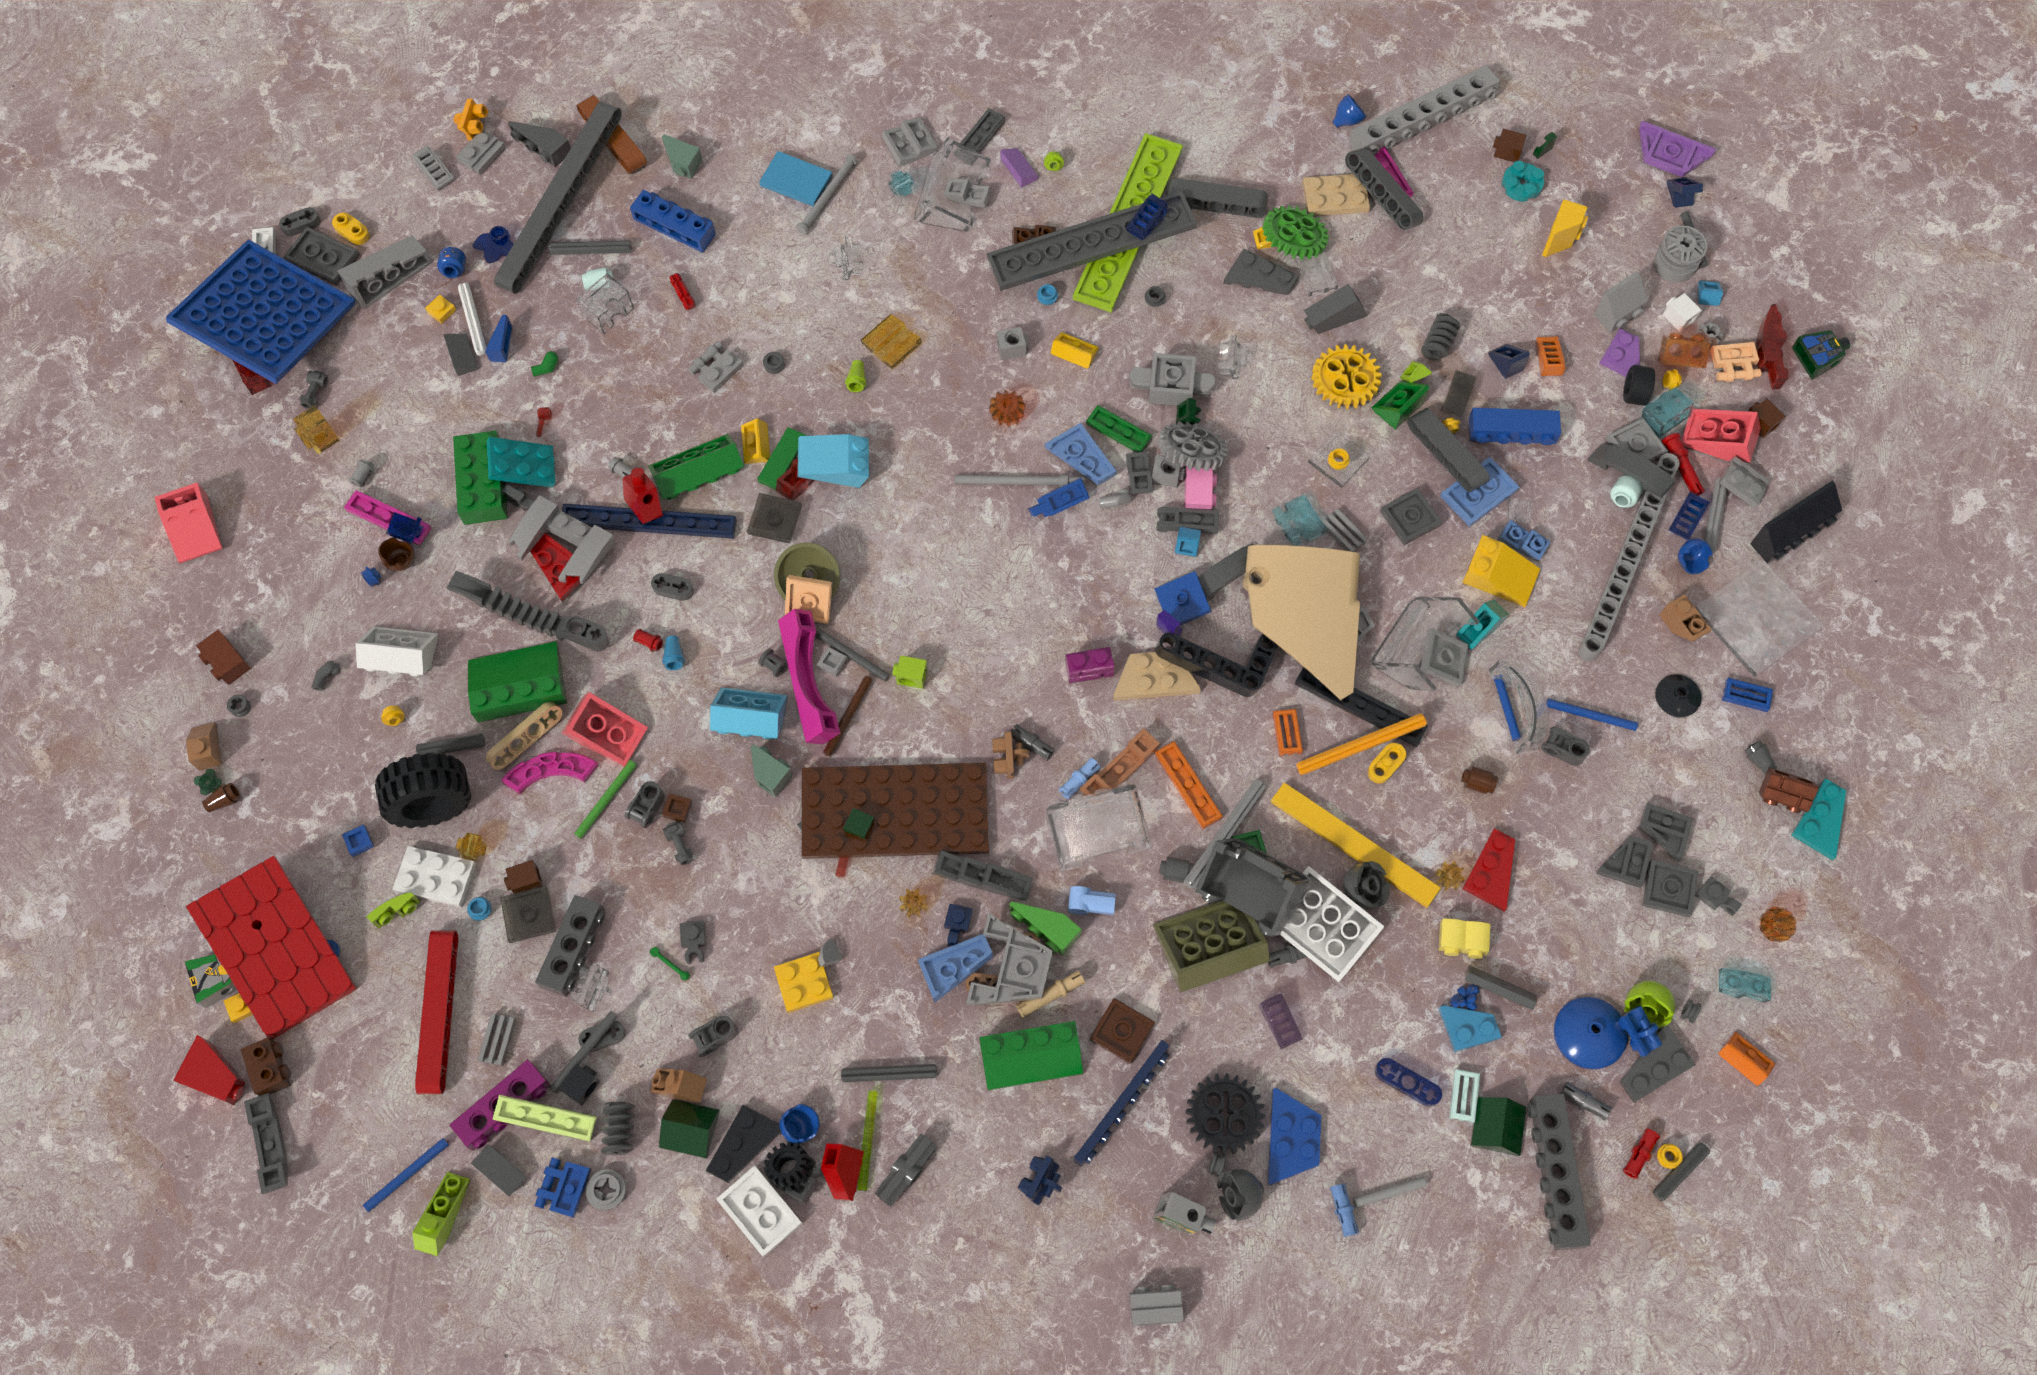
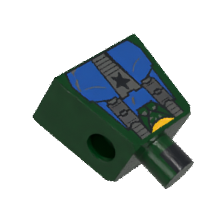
M1827 330L1801 335L1791 348L1811 380L1840 364L1846 355L1845 350L1850 348V342L1846 337L1837 339L1833 331Z

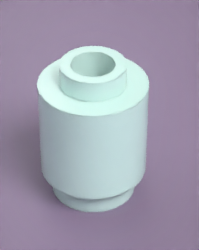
M606 267L589 270L582 274L585 291L590 290L593 292L611 288V283H614L612 271H608Z

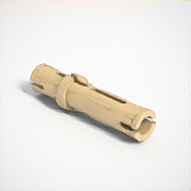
M1077 970L1062 980H1055V984L1044 989L1042 999L1026 1000L1016 1004L1015 1006L1022 1019L1061 996L1063 998L1066 997L1068 992L1082 984L1084 985L1085 981L1080 972Z

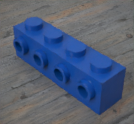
M643 189L630 207L634 220L702 253L716 235L713 222L710 219L702 218L690 209H683L673 201L662 199L654 192L650 193Z
M1472 408L1469 416V441H1477L1478 443L1498 442L1507 444L1514 442L1523 445L1531 443L1552 445L1557 443L1561 435L1560 411Z

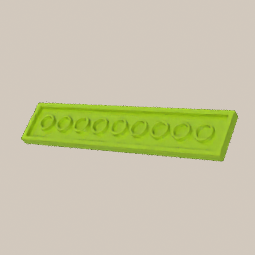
M1145 133L1109 214L1161 198L1182 153L1183 145ZM1141 246L1087 263L1074 291L1073 300L1112 313Z

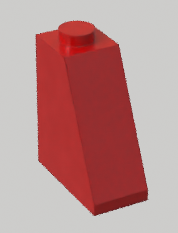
M198 1035L173 1080L231 1105H234L241 1098L245 1085L244 1080L214 1045Z

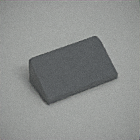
M444 334L443 336L457 375L460 376L478 370L467 334Z

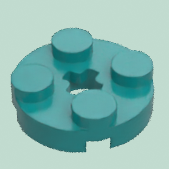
M1515 161L1512 166L1506 169L1502 178V187L1504 185L1505 193L1516 201L1523 202L1533 197L1535 199L1540 195L1544 186V171L1532 164ZM1520 179L1526 180L1527 183L1525 182L1524 185L1520 184Z

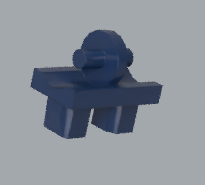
M1034 1156L1029 1167L1037 1173L1034 1180L1032 1181L1024 1177L1018 1186V1189L1032 1203L1038 1206L1044 1196L1050 1198L1053 1190L1060 1193L1063 1189L1057 1184L1061 1175L1056 1173L1059 1165L1049 1156H1046L1045 1159Z

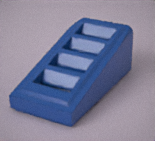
M507 315L501 316L487 345L485 353L491 362L507 361L513 327Z

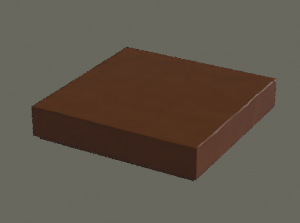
M1113 998L1089 1040L1125 1062L1132 1064L1152 1030L1155 1021Z

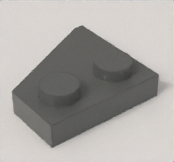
M1647 803L1644 807L1639 827L1674 859L1681 861L1693 818Z
M1630 835L1597 870L1596 874L1641 888L1644 884L1653 842Z

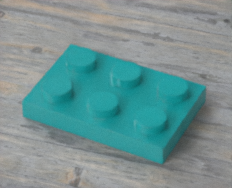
M495 437L487 439L488 478L490 480L553 488L555 485L553 445Z

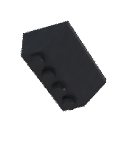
M1832 480L1762 527L1750 545L1767 564L1774 559L1776 561L1781 560L1788 554L1787 551L1789 549L1796 550L1804 544L1806 538L1813 539L1822 531L1821 528L1824 526L1829 528L1838 521L1836 517L1842 511L1836 484Z

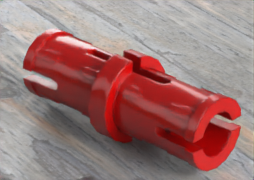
M1648 1128L1644 1130V1134L1637 1146H1633L1631 1150L1632 1155L1622 1170L1627 1176L1633 1179L1638 1178L1646 1161H1650L1652 1157L1651 1152L1660 1139L1658 1133Z

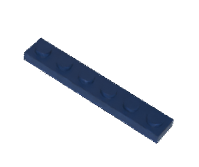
M1160 1041L1075 1155L1074 1162L1080 1167L1085 1162L1088 1165L1097 1154L1095 1148L1099 1143L1104 1145L1111 1136L1112 1132L1109 1129L1114 1123L1120 1124L1127 1114L1124 1109L1129 1103L1134 1105L1140 1097L1141 1093L1138 1090L1143 1084L1148 1086L1156 1075L1153 1070L1158 1064L1162 1067L1170 1056L1167 1053L1170 1045L1166 1042Z

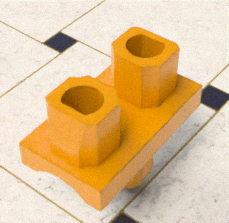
M470 98L466 100L462 113L454 115L453 121L458 125L457 129L465 133L466 139L471 141L475 134L483 132L484 127L480 119L487 117L489 111L484 104H476Z

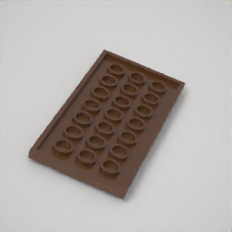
M986 763L802 768V859L938 855L941 850L950 854L989 853ZM853 808L869 814L875 819L865 840L843 831V827Z

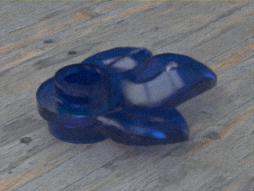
M495 226L490 230V233L478 236L472 247L477 250H484L485 261L487 263H494L502 255L507 257L513 243L506 228Z

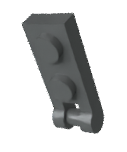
M1159 507L1157 509L1159 521L1157 522L1156 530L1159 532L1179 531L1180 527L1200 530L1201 533L1218 534L1219 510ZM1174 517V521H1168V518Z

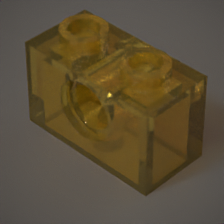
M315 405L293 418L297 425L294 430L308 450L313 448L317 454H320L340 441Z

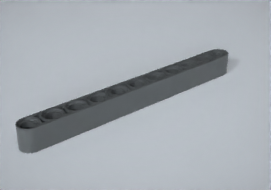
M602 101L596 105L496 273L494 279L495 286L514 294L520 291L620 122L622 116L620 108Z

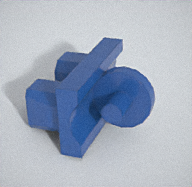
M1636 1006L1618 1020L1621 1029L1627 1030L1631 1038L1629 1044L1633 1051H1638L1641 1057L1647 1056L1652 1050L1662 1045L1655 1032L1659 1029L1657 1023H1650L1641 1006Z

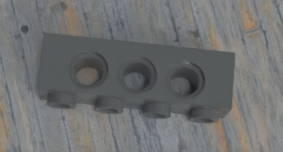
M574 895L536 978L535 983L540 988L567 997L568 992L574 989L576 984L575 976L578 970L583 968L588 947L591 948L595 942V931L598 926L602 925L605 919V909L600 903ZM587 920L586 927L577 929L579 922ZM578 942L575 950H567L570 943ZM568 964L565 972L558 973L560 965Z

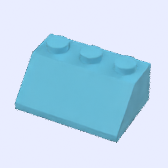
M721 687L710 705V730L717 731L720 734L737 733L744 737L754 735L762 736L764 739L778 738L783 726L788 695Z

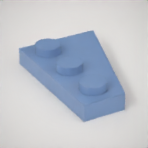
M1081 423L1045 443L1047 450L1097 485L1116 475L1117 471Z
M981 934L918 959L934 1003L992 959L993 953L986 937Z

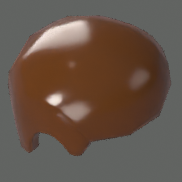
M391 537L383 541L378 548V555L382 564L387 569L393 571L406 570L415 560V551L406 540L401 542L396 537Z

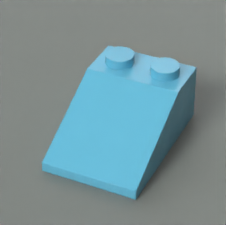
M850 434L799 436L798 477L860 488L869 477V438Z

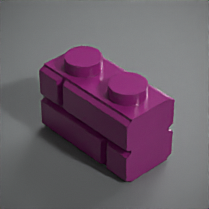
M1110 647L1065 654L1069 684L1114 676V662Z

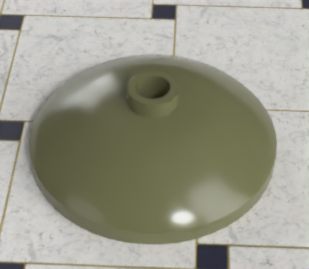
M803 542L787 548L780 555L774 569V582L777 591L784 600H786L788 575L808 578L806 575L808 570L813 572V578L811 579L832 582L831 599L834 597L840 585L841 574L836 558L828 549L816 543Z

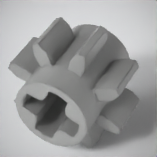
M1711 322L1705 326L1700 324L1697 329L1698 331L1694 335V338H1697V345L1706 348V350L1711 346L1718 345L1719 340L1723 336V333H1720V326Z

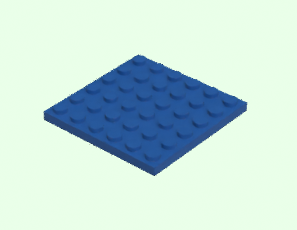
M248 239L166 316V322L277 384L355 305V299Z

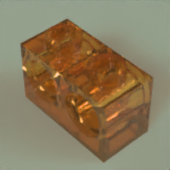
M1671 332L1670 336L1663 335L1658 361L1666 365L1706 368L1711 343L1702 335L1693 334L1691 338L1683 337L1681 333ZM1673 344H1678V350L1675 353H1670V347ZM1700 346L1699 353L1691 355L1692 348Z

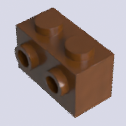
M267 1037L240 1049L254 1094L261 1096L269 1093L271 1095L291 1086L289 1082L291 1073L288 1066L283 1063L281 1056L284 1055V1051L279 1042Z

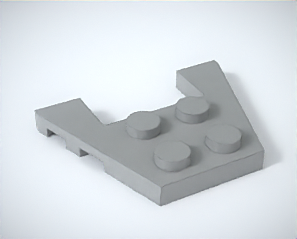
M988 914L983 936L1007 941L996 987L971 982L966 1005L1042 999L1053 951L1031 937L1018 932L1009 924L998 920L994 915Z

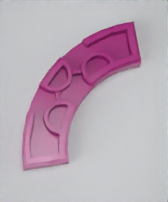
M547 752L525 762L522 761L506 773L501 782L518 794H521L536 781L550 776H569L585 783L599 764L589 757L573 752Z

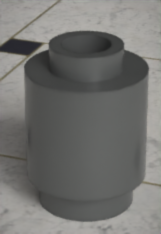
M1167 856L1166 861L1161 860L1159 874L1163 875V880L1184 883V879L1194 867V863H1189V860Z

